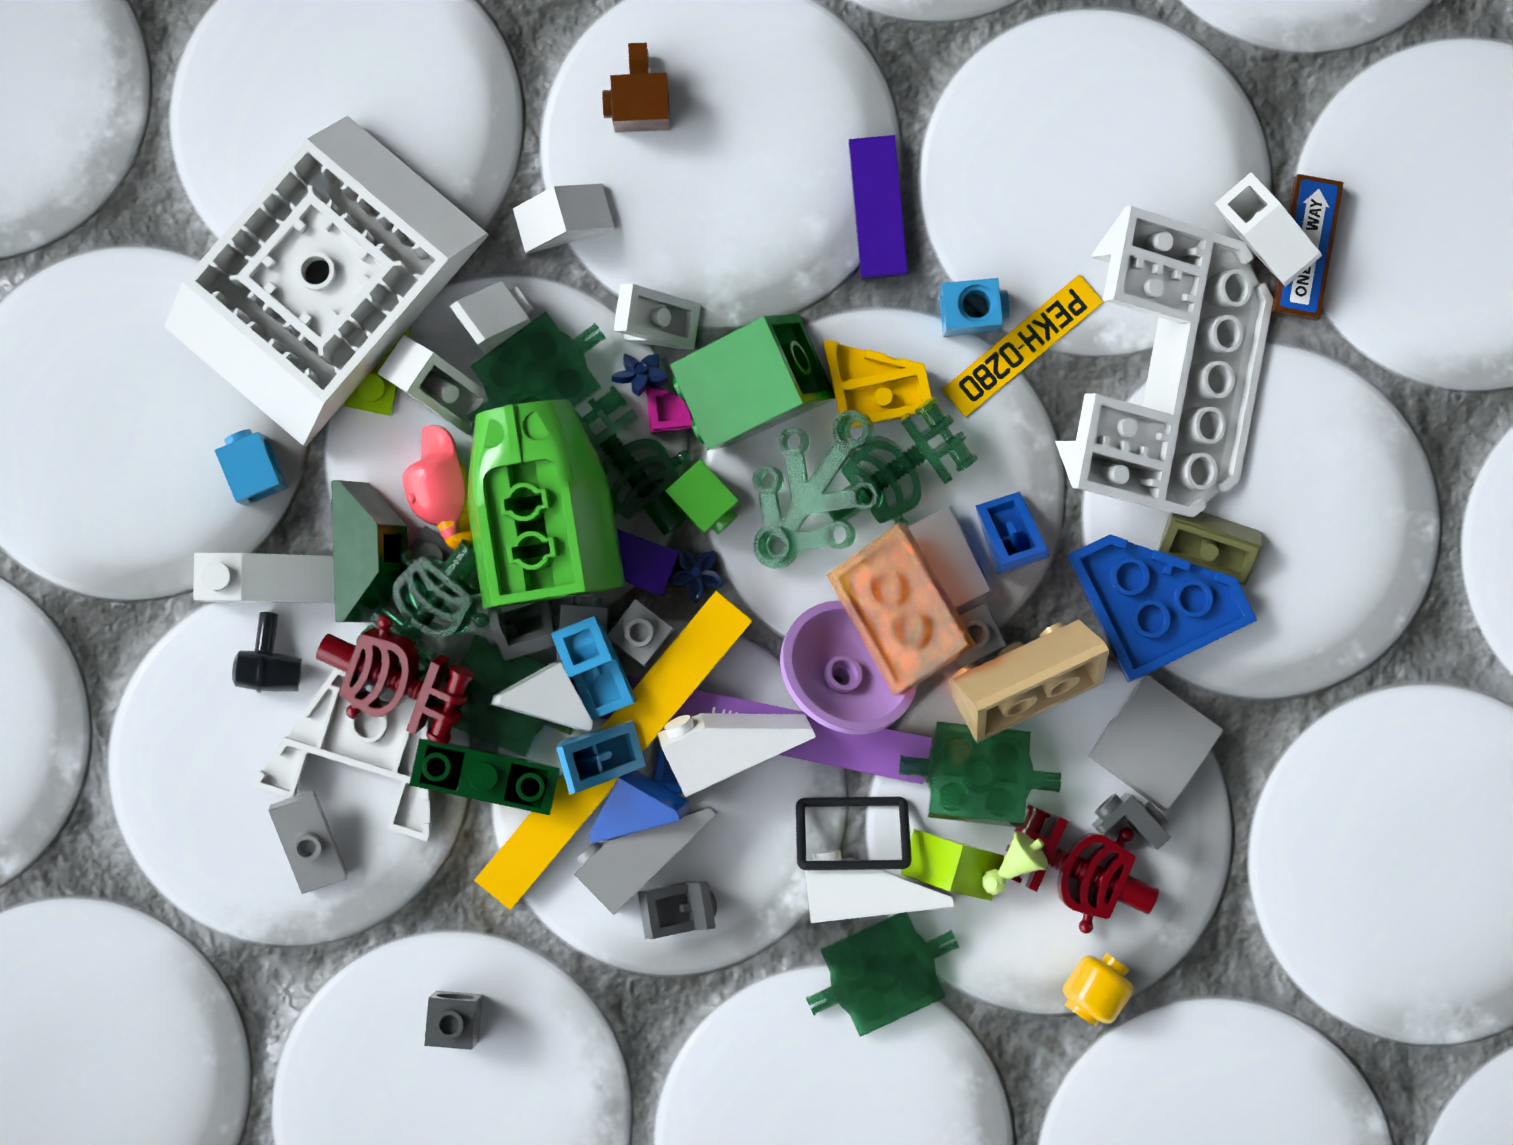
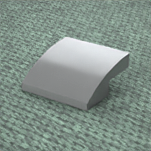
M952 506L861 549L902 634L993 590Z
M1146 675L1139 681L1119 714L1110 721L1088 757L1165 812L1170 808L1202 764L1223 729L1149 675Z

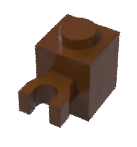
M647 42L628 43L630 74L610 75L611 90H602L604 118H612L615 132L670 130L667 73H649Z

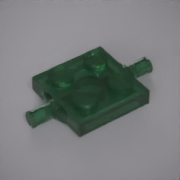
M545 311L470 366L483 383L488 401L470 414H467V419L474 427L476 414L506 405L545 400H571L574 408L578 407L602 389L589 371L583 354L605 340L606 337L594 322L592 326L572 339L569 335L559 330Z
M475 634L466 657L458 664L473 671L474 677L472 681H469L465 691L469 695L466 704L455 705V708L461 712L462 716L459 723L453 724L452 728L527 758L535 736L545 725L571 736L574 731L573 728L491 705L495 694L549 664L527 655L505 661L497 644L489 645L486 638ZM430 657L427 663L429 666L431 661L434 660V657ZM447 664L442 678L447 683L451 676L449 673L451 665ZM425 667L424 676L427 674L428 667Z
M937 721L934 746L928 759L900 755L898 775L926 777V783L930 792L929 818L1022 828L1025 822L1026 799L1031 789L1059 793L1061 787V772L1033 770V764L1029 755L1031 732L1006 729L976 743L966 724Z
M907 912L896 913L820 948L830 971L831 986L806 997L809 1006L826 998V1000L810 1007L813 1015L815 1016L821 1011L840 1004L851 1016L859 1036L862 1037L945 998V993L936 976L934 959L960 948L956 940L939 947V945L955 938L952 930L926 942L915 931Z

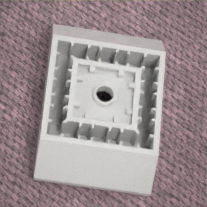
M347 115L308 137L181 283L164 327L300 444L306 447L487 238L488 233ZM317 260L326 261L329 265L327 279L320 284L308 283L305 276L307 267Z

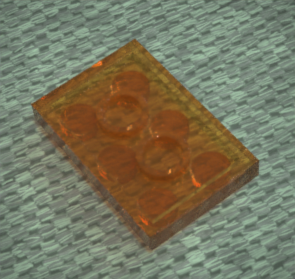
M896 524L826 575L894 696L904 695L976 646L907 524Z

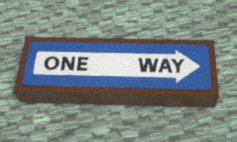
M1297 174L1294 177L1288 213L1318 248L1322 256L1286 287L1276 278L1271 313L1313 321L1320 319L1344 182Z

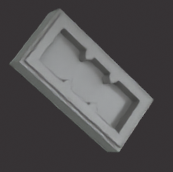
M315 790L269 806V814L301 894L347 879L346 867Z

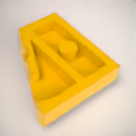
M833 340L823 341L842 431L934 411L924 363L904 358L889 357L885 353L869 349L862 350L838 344L839 342Z

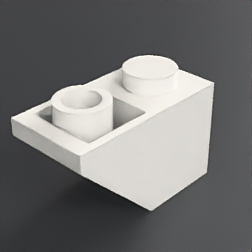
M1249 173L1215 203L1227 225L1246 243L1250 250L1285 287L1322 256L1318 248L1283 205L1252 173Z

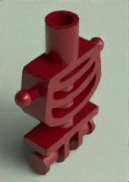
M383 615L378 619L379 629L371 628L361 634L356 645L329 633L325 635L318 647L316 659L346 672L339 693L342 698L351 703L346 709V715L350 719L358 718L361 711L372 717H383L402 704L407 697H413V700H417L406 731L415 735L425 727L428 716L435 719L432 727L426 732L427 738L439 744H448L450 742L451 728L453 724L459 723L462 716L461 712L455 708V705L466 704L469 695L465 691L469 681L473 680V671L460 665H452L449 670L451 676L448 683L443 681L442 678L450 658L441 654L431 661L425 680L420 681L417 678L419 657L416 645L408 637L389 632L393 621L387 615ZM400 660L402 670L398 671V665ZM373 680L377 682L372 692L367 691L366 687ZM390 687L391 690L396 691L391 701L379 699ZM435 697H437V698H439V699H442V700H444V701H446V702L443 703V702H441V701H439V700H436Z
M1028 804L1027 809L1029 810L1022 826L1016 825L1014 831L1023 832L1034 841L1040 838L1044 842L1041 850L1047 858L1048 866L1050 865L1051 868L1055 867L1056 870L1060 869L1057 880L1060 900L1070 909L1084 913L1082 920L1079 922V930L1082 933L1088 934L1092 932L1094 916L1109 919L1117 901L1147 915L1150 914L1157 901L1159 888L1129 875L1136 857L1124 847L1134 837L1132 829L1128 827L1122 828L1116 841L1099 833H1088L1079 838L1066 853L1065 850L1061 851V848L1057 849V846L1068 821L1056 816L1047 838L1039 835L1046 817L1049 818L1051 814ZM1094 843L1102 844L1090 855L1088 860L1079 859L1080 853L1089 845ZM1008 844L1005 851L1008 852L1011 845ZM1109 853H1116L1103 869L1101 866L1098 867L1099 863ZM1046 870L1031 872L1025 886L1037 892ZM1071 875L1079 880L1077 885V901L1071 898L1068 889L1069 876ZM1016 876L1011 880L1021 883L1022 879L1020 876ZM1090 883L1096 887L1092 906L1088 902Z

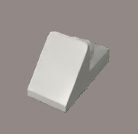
M620 284L614 331L623 333L624 339L630 342L694 350L701 304L636 284Z

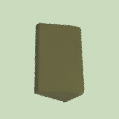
M1200 512L1195 517H1185L1169 513L1158 551L1189 561L1194 565L1235 577L1239 584L1246 586L1263 546L1262 533L1259 530L1204 512Z

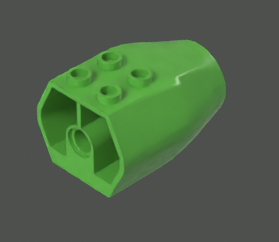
M545 400L512 404L476 414L467 500L483 609L527 604L625 587L608 478L599 455L571 400Z

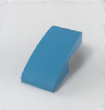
M597 615L551 633L568 678L573 677L591 720L637 702L617 654Z

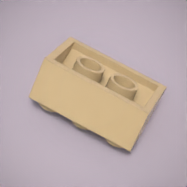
M1079 619L1068 625L1064 622H1059L1046 628L1040 634V638L1025 645L1023 642H1016L1005 647L998 653V657L984 664L977 661L962 667L955 674L956 677L951 679V696L976 743L1103 684L1109 649L1106 643Z

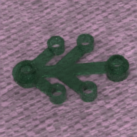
M847 410L835 418L832 426L835 442L809 480L804 454L810 446L809 435L803 429L794 427L786 428L781 432L778 438V445L785 455L792 502L783 519L777 494L784 485L783 473L773 466H761L754 472L752 477L753 486L759 493L763 527L757 531L754 537L753 549L756 558L762 565L772 569H781L793 563L799 551L826 546L834 549H846L854 543L856 531L853 525L847 521H832L826 526V529L798 531L810 515L850 508L871 511L881 504L882 491L878 485L871 482H860L853 489L825 493L853 450L865 447L872 440L874 425L867 414L860 411ZM859 421L862 424L863 432L859 438L854 439L850 434V428L853 423ZM796 433L800 438V445L793 451L788 445V439L792 434ZM766 472H771L774 477V483L769 489L765 488L762 482ZM866 487L873 493V499L868 505H864L860 500V493ZM842 526L846 531V538L839 544L834 539V531L837 527ZM776 537H780L784 542V548L779 554H776L772 549V542Z

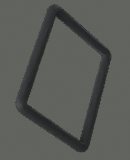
M899 796L801 798L796 802L797 864L800 869L883 870L906 869L911 865L908 802L905 798ZM899 806L902 860L806 861L805 807Z

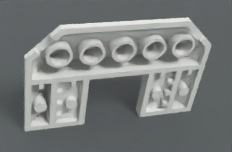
M1126 206L1090 257L1110 263L1103 301L1159 317L1143 404L1139 406L1096 393L1085 394L1076 441H1055L1072 488L1185 517H1195L1207 507L1206 503L1221 491L1227 492L1240 481L1273 297L1266 283H1259L1249 263L1253 257L1245 242L1134 206Z

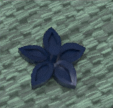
M624 353L623 365L626 370L619 371L611 376L612 382L624 384L632 382V392L638 397L644 393L647 385L657 388L668 383V376L663 370L659 369V354L648 355L639 362L636 358Z
M680 550L679 561L684 570L675 573L668 581V584L677 587L688 585L689 595L695 604L702 598L704 586L718 588L725 585L719 574L711 570L715 564V551L703 553L696 561L692 554Z

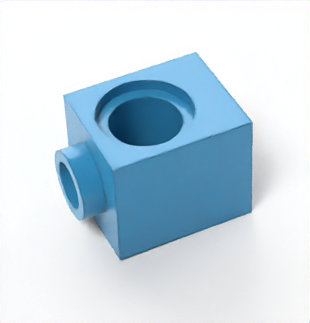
M998 278L942 283L939 288L943 337L998 332L1003 325L1002 319L1009 318L1007 290H999ZM970 296L981 298L986 303L987 314L981 318L970 317L963 309V300Z
M251 429L236 432L224 439L225 446L214 450L235 502L247 506L289 488L270 441L262 433L256 432L252 434Z

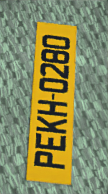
M1079 274L942 388V391L963 416L967 417L1100 306L1103 301Z

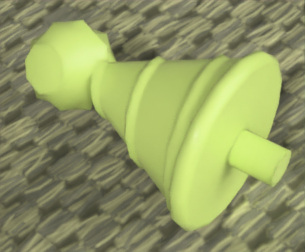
M1015 832L1013 835L1014 839L1011 841V846L1006 856H1004V861L999 871L996 869L986 871L982 877V887L987 893L996 895L1003 893L1007 885L1006 879H1013L1016 876L1029 874L1037 870H1046L1048 861L1041 850L1044 842L1040 838L1034 841L1023 832Z

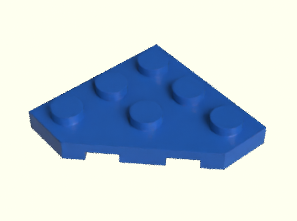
M1109 534L1066 555L1127 682L1134 681L1257 621L1237 578L1194 565L1189 561L1157 550L1145 548L1128 542L1126 539Z

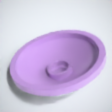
M830 601L815 605L803 612L794 621L782 643L780 654L781 672L790 695L809 717L829 729L847 734H869L883 730L896 722L905 713L916 693L918 670L916 659L908 640L891 620L877 610L863 604L851 601ZM833 676L840 677L843 680L844 685H841L838 682H836Z

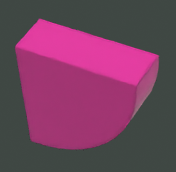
M647 386L646 396L651 434L693 430V417L685 401L665 388Z

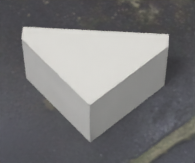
M602 183L553 186L513 208L526 254L615 230Z
M561 662L551 663L493 696L491 705L580 731H590L593 723Z

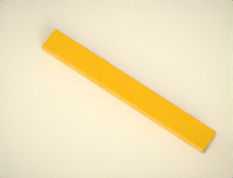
M716 590L632 690L637 702L616 710L601 729L634 721L643 753L658 735L657 733L663 729L753 620ZM563 773L557 781L550 815L531 812L474 881L511 910L612 790L618 777L578 793L569 794Z

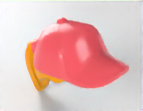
M425 426L421 431V459L410 465L402 476L406 499L418 518L439 528L440 534L448 547L456 551L473 549L468 515L466 467L458 460L456 444L450 432L440 426Z

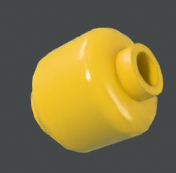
M1105 953L1101 960L1091 955L1084 956L1063 986V992L1068 998L1064 1005L1095 1027L1099 1021L1106 1024L1112 1023L1133 995V985L1125 978L1130 969L1107 953Z

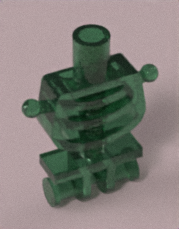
M612 385L609 388L610 391L599 400L595 401L592 398L588 401L592 408L589 413L583 417L578 412L577 414L596 451L603 448L606 455H609V458L603 463L607 477L614 466L618 467V471L621 470V475L614 482L611 489L614 515L618 512L624 519L631 520L644 510L661 533L666 536L687 520L665 491L680 478L675 467L681 464H688L691 460V454L686 450H681L676 456L670 458L664 446L657 440L650 438L631 441L623 445V442L620 441L617 435L636 422L639 417L631 408L612 423L608 416L620 406L625 407L628 405ZM600 418L607 428L595 435L589 425ZM642 449H650L659 454L658 456L646 457L640 461H634L635 457H631L633 452ZM658 465L666 468V470L656 472L650 476H646L647 473L643 472L650 467ZM664 481L661 485L655 488V484ZM630 482L629 485L633 486L632 490L627 494L624 501L620 503L618 500L619 495L625 485ZM638 497H639V498L642 497V499H641L639 502H637L636 504H634L635 500H636Z
M935 397L928 399L915 409L916 414H921L929 426L921 432L908 412L900 417L901 424L915 442V446L912 445L911 449H907V452L897 443L883 436L870 437L857 449L852 446L847 438H842L837 442V449L848 456L842 463L841 470L850 485L828 499L823 505L838 526L867 507L879 523L893 519L895 529L900 531L909 526V522L902 514L915 508L921 499V484L916 469L917 466L928 460L943 483L947 484L953 478L951 472L941 460L944 455L948 453L957 465L955 468L958 472L968 468L978 459L977 455L972 454L963 442L966 439L964 433L961 431L953 435L948 427L954 422V419L950 414L946 416L936 404L937 399ZM940 434L944 442L933 449L928 441ZM883 449L889 451L896 456V460L892 459L891 462L887 463L872 450ZM867 461L878 468L879 471L876 470L874 474L859 462ZM905 474H909L913 482V489L910 495L904 499L899 480L901 476L904 477ZM857 475L863 479V482L860 481ZM889 485H891L896 497V501L891 506L888 504L887 496L884 492L885 488H888ZM872 496H877L879 504L875 502Z
M465 539L459 542L445 563L435 555L421 556L415 560L412 551L408 549L401 551L399 560L406 564L408 568L395 581L392 593L398 610L407 619L406 624L403 625L387 610L374 612L370 617V620L377 626L378 619L381 616L387 615L391 617L393 625L389 632L408 637L416 645L419 663L425 668H429L431 661L439 655L419 639L422 634L425 633L436 638H448L465 632L471 621L479 628L485 627L488 624L487 615L476 612L482 601L481 594L466 582L477 566L473 543ZM413 597L417 600V602L420 605L417 606L415 604ZM448 602L458 606L459 610H454L445 605V603ZM436 616L443 620L452 621V623L446 628L434 623L432 620ZM369 625L361 632V634H363L371 628L376 627L374 625ZM400 660L398 665V671L402 670ZM418 669L417 678L420 681L425 680L427 671Z

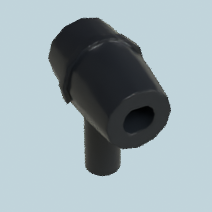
M273 612L259 613L255 650H239L233 660L232 680L236 687L257 690L258 693L262 691H299L302 659L273 653L278 614Z

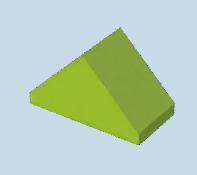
M913 829L910 839L912 862L908 868L901 870V875L950 892L992 901L993 895L987 893L982 887V877L986 871L993 869L999 871L1004 855Z

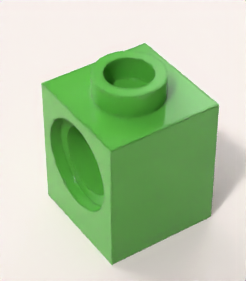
M701 459L665 491L670 499L704 535L712 529L717 535L720 534L738 517L733 509L739 505V500Z

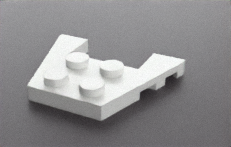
M334 668L304 709L302 716L287 737L283 738L275 749L274 755L263 770L259 771L254 778L251 787L288 799L295 797L309 754L312 753L400 781L401 784L387 829L426 842L430 841L432 834L431 790L409 785L419 738L430 740L426 736V732L430 728V716H428L425 727L415 735L406 731L417 700H413V697H407L402 704L383 717H372L361 711L358 718L350 719L346 715V709L351 703L342 698L339 693L346 672ZM372 680L366 687V690L372 692L377 682ZM390 687L379 699L391 701L396 691L391 690Z

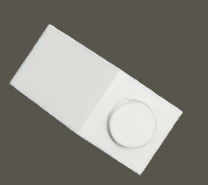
M502 281L457 300L450 305V308L488 358L533 326L526 315L533 310L530 303L518 287L509 292Z
M405 335L402 336L377 373L466 434H469L475 426L476 414L485 411L494 398L492 394L434 352Z

